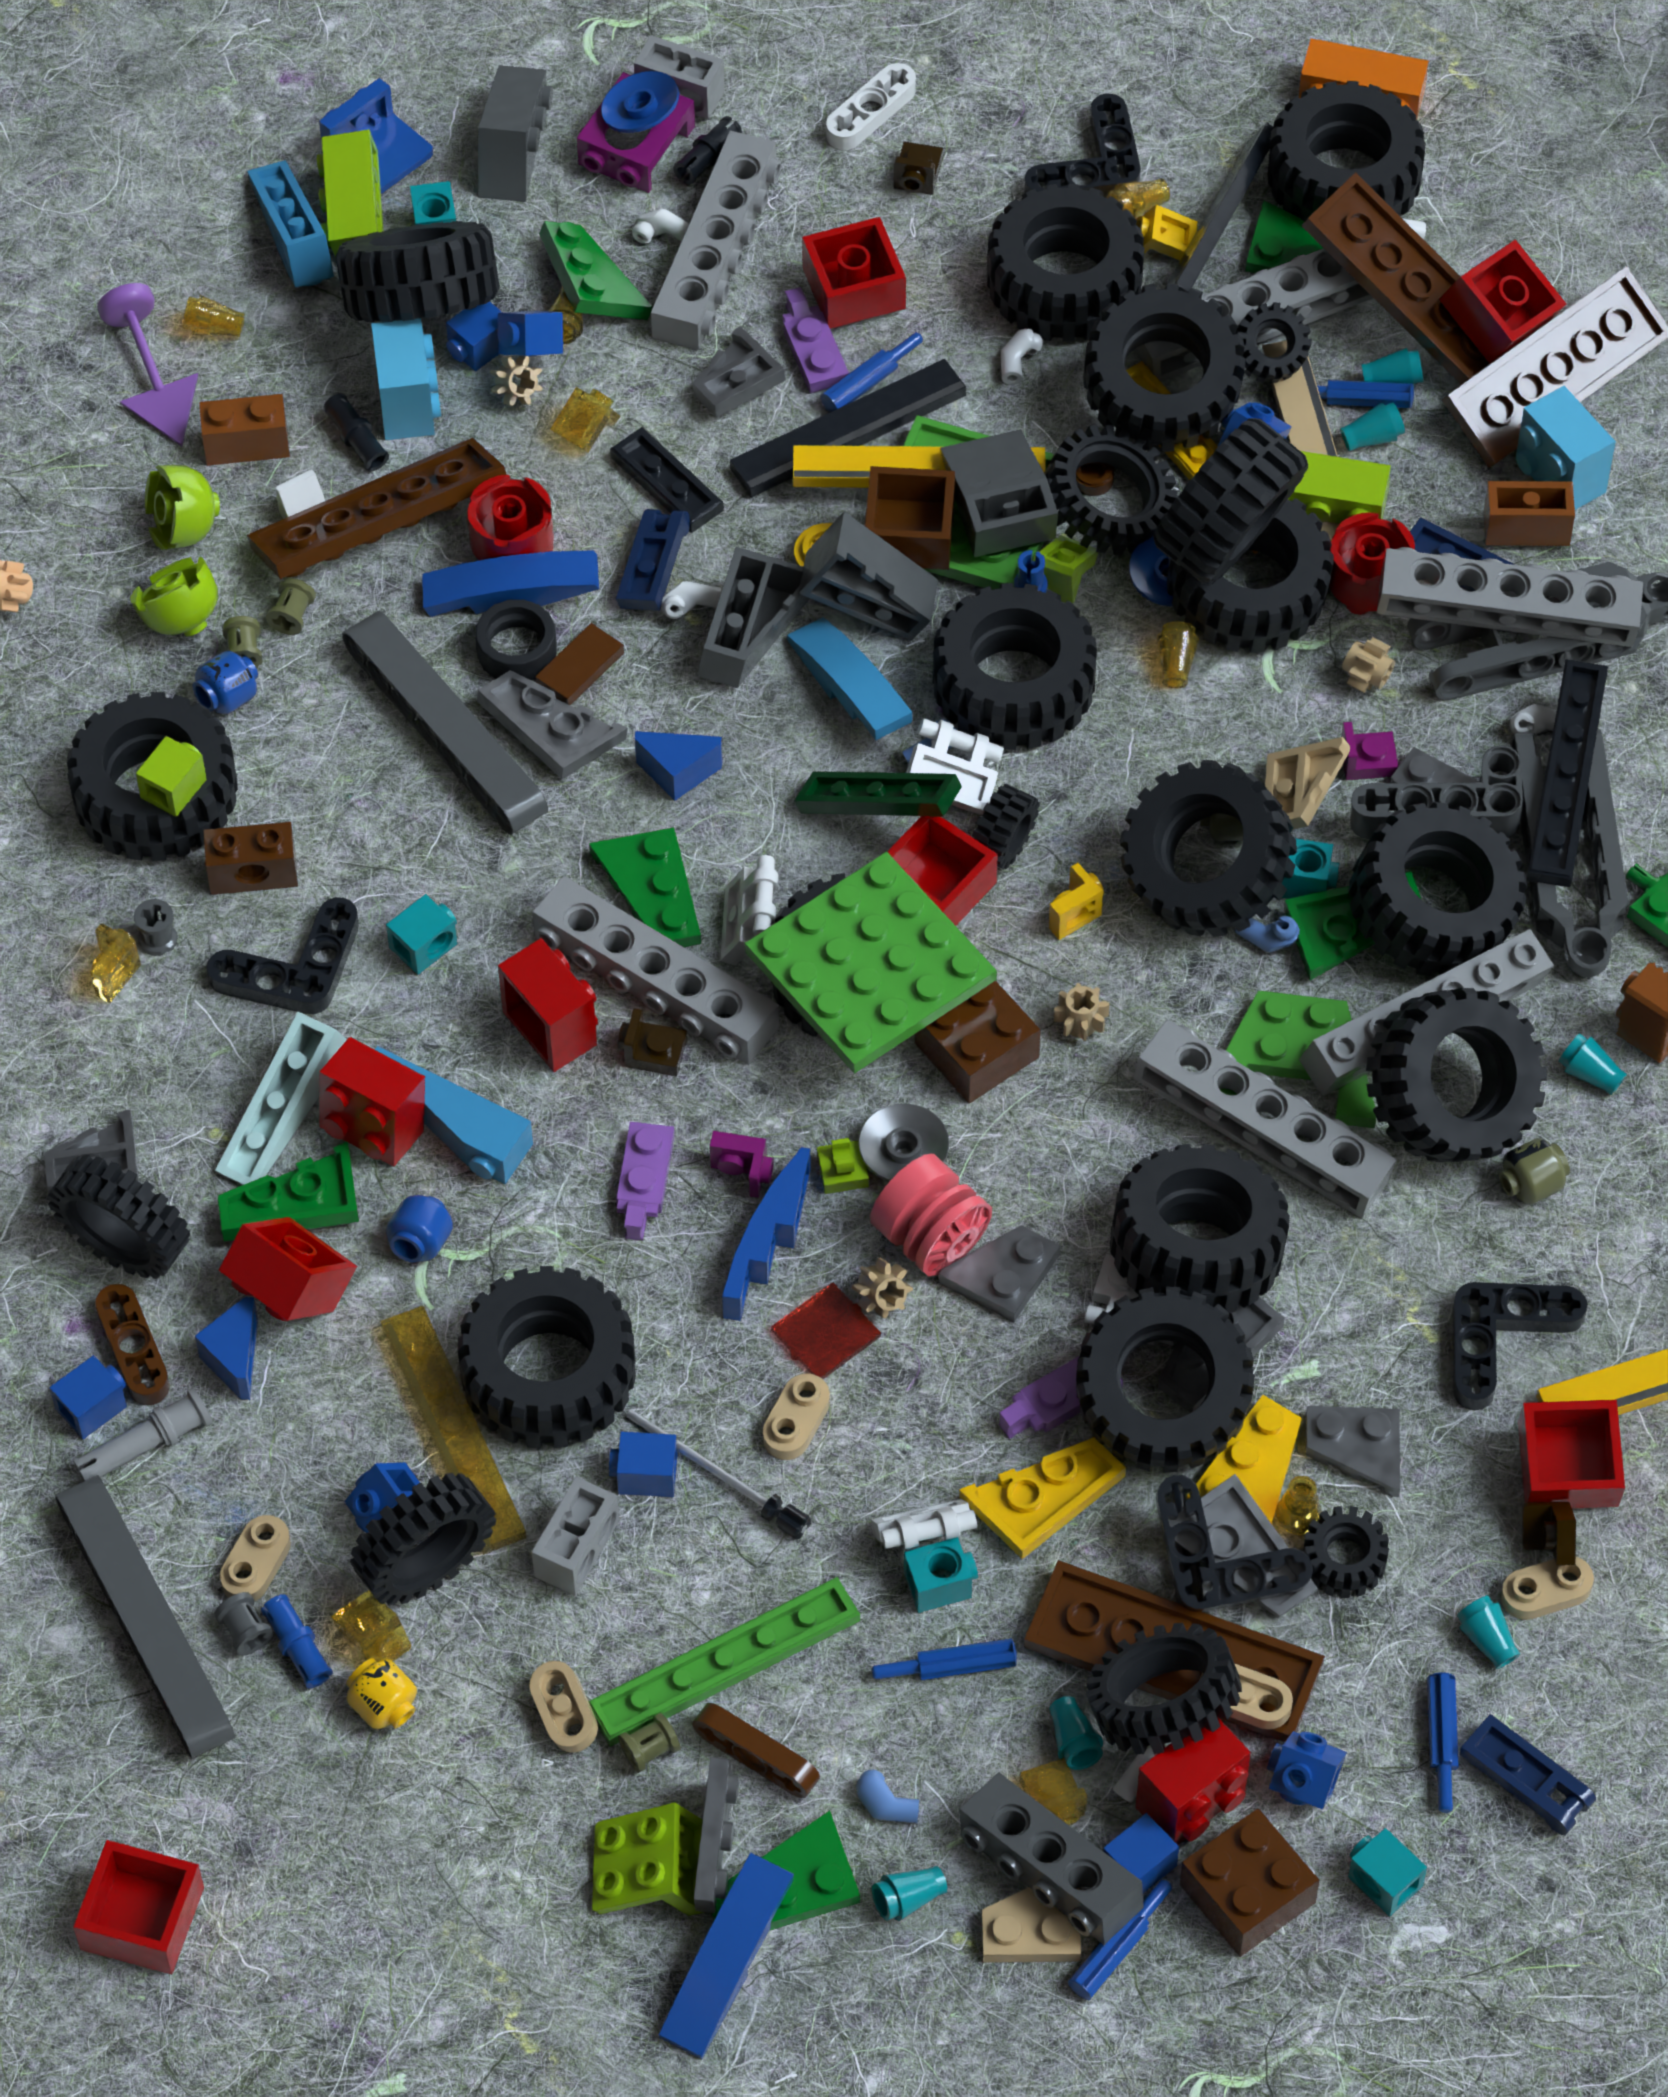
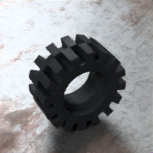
M1273 302L1268 307L1266 303L1261 304L1256 310H1250L1238 325L1236 334L1242 336L1245 346L1243 357L1246 359V370L1244 373L1249 377L1251 374L1258 376L1256 381L1263 383L1265 379H1270V383H1278L1281 378L1286 380L1299 370L1309 355L1308 350L1312 339H1308V335L1311 332L1309 325L1304 327L1302 322L1305 318L1301 313L1295 316L1292 313L1294 308L1289 305L1283 309L1280 308L1281 303ZM1267 328L1281 331L1287 340L1286 352L1276 358L1267 357L1262 354L1256 342L1260 331Z
M1007 783L1004 786L1001 785L997 793L994 792L992 794L990 803H986L983 808L984 813L982 817L978 818L976 823L978 827L972 834L974 839L998 854L997 867L1001 869H1007L1010 864L1012 865L1016 860V855H1020L1023 851L1022 846L1030 838L1029 832L1034 829L1036 824L1034 820L1038 817L1039 810L1037 809L1040 806L1039 799Z
M1342 1506L1333 1507L1332 1516H1329L1325 1510L1319 1514L1318 1522L1313 1519L1309 1524L1308 1532L1305 1534L1303 1552L1311 1560L1314 1584L1318 1589L1322 1584H1325V1594L1333 1596L1335 1589L1342 1590L1341 1598H1349L1350 1591L1355 1589L1356 1595L1359 1597L1365 1594L1366 1586L1373 1590L1378 1585V1579L1383 1578L1389 1552V1539L1387 1533L1382 1534L1384 1526L1379 1520L1372 1524L1373 1514L1365 1511L1361 1518L1357 1516L1358 1507L1350 1506L1349 1514H1343ZM1335 1540H1351L1361 1546L1364 1556L1356 1564H1340L1330 1558L1327 1551L1328 1546Z

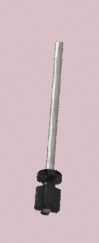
M632 1409L626 1415L627 1418L650 1433L668 1434ZM677 1440V1451L762 1506L761 1517L767 1521H771L776 1517L775 1524L778 1525V1528L794 1539L802 1538L804 1531L810 1527L811 1520L809 1516L792 1504L782 1508L783 1501L777 1494L766 1499Z

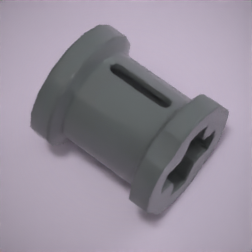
M160 899L144 901L138 905L134 912V922L139 930L138 942L142 946L143 951L152 956H161L166 952L172 951L178 939L177 932L172 925L174 920L172 908L167 902ZM158 911L161 913L162 920L159 919ZM150 936L153 937L154 944L151 943Z
M242 1592L229 1597L214 1612L217 1622L225 1624L235 1640V1650L241 1656L252 1654L258 1649L263 1648L274 1636L270 1625L263 1623L253 1608L255 1600L249 1592Z

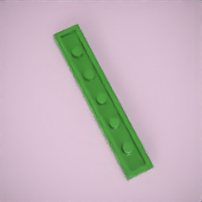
M836 1577L588 1702L601 1733L611 1747L619 1743L618 1735L627 1732L629 1735L652 1723L653 1716L661 1712L666 1718H669L860 1622V1613L842 1583Z

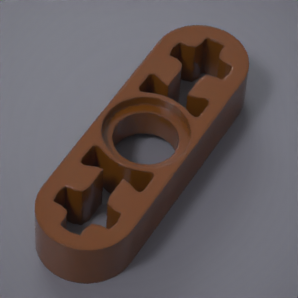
M112 1284L106 1286L96 1297V1310L131 1398L141 1405L157 1404L167 1396L170 1383L166 1367L134 1291L126 1285ZM119 1301L120 1305L123 1306L127 1322L120 1325L115 1311L111 1309V1303ZM129 1336H139L145 1340L144 1347L136 1353L122 1351L120 1344ZM145 1364L150 1378L154 1380L155 1386L151 1388H146L141 1381L138 1367Z
M707 1703L692 1722L694 1730L706 1742L793 1796L806 1798L820 1779L817 1769L805 1758L717 1704Z

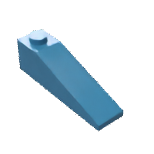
M286 160L248 170V178L284 267L295 288L299 286H314L324 279L334 277L326 234Z
M377 1046L375 1048L376 1051L425 1076L424 1124L469 1166L476 1175L484 1179L493 1178L506 1184L533 1145L531 1121Z

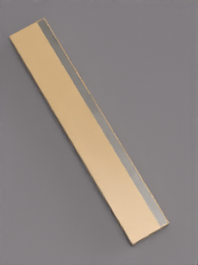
M1287 340L1262 345V354L1271 358L1282 356L1287 350ZM1307 357L1299 370L1294 372L1290 378L1286 380L1281 378L1278 383H1271L1281 420L1292 426L1287 436V441L1300 451L1338 457L1310 360ZM1323 522L1321 531H1326L1331 540L1339 524Z

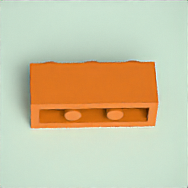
M1311 38L1301 71L1299 98L1301 99V93L1314 86L1317 90L1321 89L1324 83L1336 81L1337 85H1346L1347 81L1359 82L1358 86L1369 87V84L1380 87L1382 93L1386 95L1391 92L1402 100V107L1405 105L1410 107L1417 120L1426 88L1429 60Z

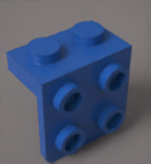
M378 78L367 87L359 89L352 98L338 108L330 110L319 120L321 142L324 136L370 130L378 150L381 194L433 156L432 145L393 113L391 88L381 78Z

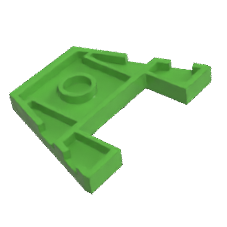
M1258 990L1226 1051L1232 1054L1237 1062L1253 1072H1261L1270 1076L1311 1080L1299 1059L1314 1039L1352 1020L1347 1001ZM1366 1074L1339 1088L1335 1119L1344 1122L1346 1125L1375 1128L1376 1116L1373 1112L1375 1104L1373 1097H1368L1366 1084H1369ZM1220 1089L1226 1095H1237L1233 1090Z

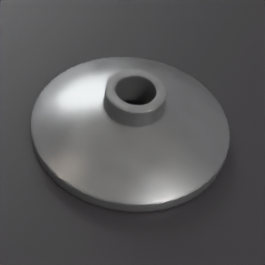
M894 1104L878 1110L865 1122L859 1136V1151L867 1168L879 1178L890 1182L901 1169L923 1155L935 1154L941 1161L945 1162L949 1152V1136L943 1122L930 1110L914 1104ZM906 1148L909 1149L911 1153L900 1154L897 1151L899 1149Z

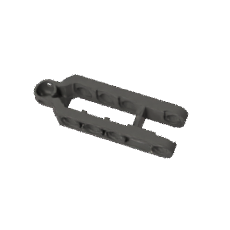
M1611 562L1578 569L1585 571L1589 575L1603 577L1621 575L1634 581L1643 582L1640 628L1633 647L1551 636L1521 644H1516V641L1503 644L1498 632L1505 630L1414 618L1409 619L1407 629L1414 645L1422 650L1434 649L1481 637L1486 649L1467 653L1466 658L1445 663L1429 673V680L1438 698L1442 700L1457 699L1562 672L1565 659L1594 664L1635 653L1647 633L1648 625L1668 620V575L1653 572L1636 577L1626 568ZM1660 580L1659 583L1651 585L1654 581ZM1502 591L1506 596L1518 597L1512 591ZM1545 597L1548 601L1553 603L1561 602L1559 599L1555 597ZM1588 602L1594 608L1602 606L1596 602Z
M1600 729L1597 730L1582 822L1586 821L1599 905L1597 924L1593 926H1573V913L1566 909L1562 902L1557 901L1555 885L1529 881L1536 931L1560 948H1564L1565 959L1570 970L1578 976L1587 978L1599 975L1609 964L1612 946L1611 939L1624 926L1623 915L1626 914V908L1629 903L1604 741ZM1535 733L1513 734L1511 748L1520 755L1522 765L1523 802L1520 822L1527 870H1529L1544 785L1541 757L1536 756Z

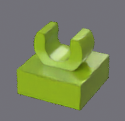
M849 1138L831 1140V1145L817 1147V1160L825 1194L869 1187V1175L867 1166L860 1155L859 1140L850 1142Z

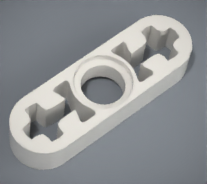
M902 63L890 64L882 69L828 116L826 121V138L828 143L839 150H850L857 147L914 97L916 92V74L914 70ZM874 101L882 107L877 111L868 112L860 106L865 102Z

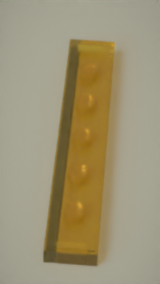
M419 1306L380 1321L384 1336L446 1473H453L454 1476L460 1473L464 1474L466 1478L469 1477L496 1513L494 1516L496 1518V1525L491 1527L493 1533L490 1538L483 1540L486 1544L482 1549L483 1555L526 1539V1530L424 1306Z

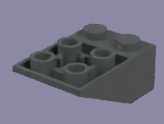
M1021 429L940 448L945 469L955 471V500L974 558L1056 539L1057 508L1047 478Z

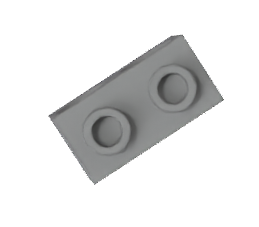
M650 35L634 62V74L645 71H658L671 76L678 86L679 94L694 100L695 115L707 120L725 92L724 59Z
M575 1477L531 1552L534 1577L576 1596L620 1521L618 1495Z

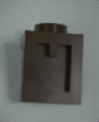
M904 141L900 156L896 157L894 161L893 188L906 190L911 193L933 195L943 160V148Z
M634 1008L630 1022L622 1023L618 1037V1048L624 1049L625 1067L677 1077L687 1043V1030L645 1023L643 1021V1010Z
M1526 1502L1523 1504L1522 1545L1525 1550H1551L1556 1565H1576V1519L1570 1502Z

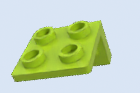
M674 1802L597 1822L595 1824L592 1910L601 1915L663 1900L688 1916L704 1913L696 1911L694 1904L703 1819Z

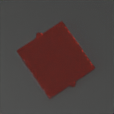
M834 1282L771 1326V1331L789 1349L791 1359L794 1361L799 1360L811 1374L817 1375L822 1379L826 1378L881 1337V1332L861 1312L862 1309L858 1303L854 1304Z

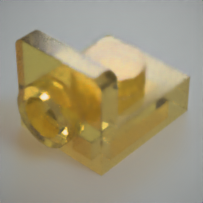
M576 387L550 430L589 453L608 420L617 423L621 416L611 408L614 401L593 388L590 394Z
M100 923L95 933L101 953L94 960L90 974L96 996L111 1003L139 969L141 962L136 941L128 932L120 928L113 930Z
M369 1590L331 1616L337 1630L361 1651L365 1661L370 1658H374L376 1661L382 1659L395 1661L411 1649V1643L397 1614L386 1604L379 1603Z
M1064 1758L1020 1772L1019 1781L1023 1791L1069 1826L1085 1815L1087 1794L1084 1788L1078 1789Z

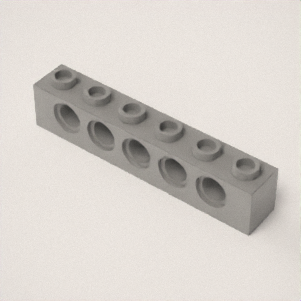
M729 131L651 311L652 339L699 350L705 335H712L717 319L715 311L718 304L724 305L730 289L731 274H738L743 258L742 248L745 243H751L756 228L757 213H764L769 197L768 187L770 183L776 184L780 175L781 160L776 159L775 141Z
M1323 248L1308 255L1297 256L1290 262L1272 269L1261 270L1253 276L1236 283L1220 286L1215 291L1203 295L1202 300L1209 302L1210 299H1215L1223 306L1221 316L1231 315L1238 328V325L1250 310H1256L1259 305L1264 303L1267 304V307L1271 306L1273 302L1281 303L1280 308L1283 309L1287 305L1293 307L1292 313L1295 316L1301 313L1305 318L1302 323L1306 325L1373 297ZM1267 328L1258 333L1256 342L1260 343L1283 333L1274 328ZM1154 341L1143 344L1135 349L1140 360L1143 361L1159 381L1201 366L1199 360L1192 352L1173 342Z
M1408 547L1387 548L1381 568L1377 614L1633 647L1640 628L1643 582L1634 581L1621 575L1603 577L1589 575L1582 570H1569L1565 572L1546 569L1537 564L1519 566L1504 564L1500 560L1491 558L1474 560L1461 558L1453 553L1436 555L1420 553ZM1416 580H1427L1431 582L1433 585L1424 586L1419 584ZM1468 585L1476 591L1468 592L1460 588V586ZM1502 591H1512L1518 597L1506 596ZM1552 596L1559 599L1561 602L1553 603L1548 601L1545 597ZM1588 602L1599 603L1604 608H1594Z
M566 876L560 879L532 912L534 935L538 940L542 938L552 950L559 949L571 957L573 962L585 971L592 970L606 978L609 984L617 991L622 993L629 992L639 998L652 1012L659 1015L665 1014L677 1021L683 1030H687L688 1034L692 1036L700 1035L710 1041L726 1057H736L749 1065L780 1028L779 1004ZM580 928L589 929V930L582 931V932H580V931H575V930L580 929ZM613 950H624L621 953L611 952ZM650 971H658V972H660V973L654 974V975L647 974V972H650ZM691 992L695 993L696 995L683 996L682 994ZM722 1014L732 1015V1016L729 1017V1018H720V1017H718L719 1015H722Z
M1529 929L1314 1039L1299 1060L1323 1097L1370 1073L1366 1071L1367 1057L1375 1056L1376 1049L1371 1046L1376 1032L1387 1030L1383 1026V1021L1391 1012L1401 1011V1004L1407 1000L1422 997L1425 993L1458 988H1474L1476 991L1487 990L1497 994L1500 999L1499 1002L1509 1001L1538 986L1554 965L1532 930Z
M1167 1019L1138 1058L1133 1079L1361 1219L1390 1180L1397 1159L1392 1157L1383 1146L1375 1142H1368L1351 1132V1129L1344 1122L1335 1118L1330 1119L1315 1110L1305 1098L1291 1095L1279 1088L1267 1075L1261 1072H1253L1243 1066L1228 1051L1212 1047L1199 1039L1197 1034L1186 1026H1178ZM1182 1066H1193L1198 1069V1072H1189ZM1220 1089L1233 1090L1237 1095H1226ZM1258 1112H1268L1275 1118H1263ZM1296 1136H1308L1313 1140V1142H1303L1299 1140ZM1334 1159H1345L1351 1163V1166L1340 1165Z

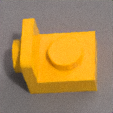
M1157 204L1143 216L1136 218V225L1141 229L1144 238V254L1149 249H1153L1181 260L1197 232L1198 221Z
M1078 862L1070 866V890L1060 893L1049 904V929L1058 940L1102 915V899L1104 895L1102 883L1094 873H1087Z

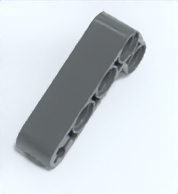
M1499 745L1488 749L1482 759L1480 783L1363 784L1352 793L1350 808L1351 829L1357 836L1370 839L1378 826L1385 823L1388 816L1398 810L1406 811L1408 806L1418 803H1425L1426 808H1429L1432 802L1448 803L1449 809H1456L1457 806L1470 809V815L1478 819L1481 816L1485 817L1493 823L1491 828L1496 833L1502 831L1509 838L1518 831L1521 821L1523 791L1520 755L1509 746ZM1501 771L1507 773V775H1497L1494 772ZM1495 809H1506L1509 812L1500 813L1495 811Z

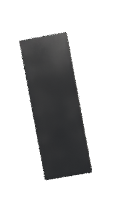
M643 427L610 448L611 458L667 511L671 513L673 510L689 513V531L691 533L724 511L723 501Z

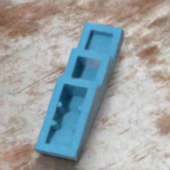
M824 617L787 635V641L829 698L833 699L836 697L853 720L859 718L875 741L912 722V711L887 679L840 630Z

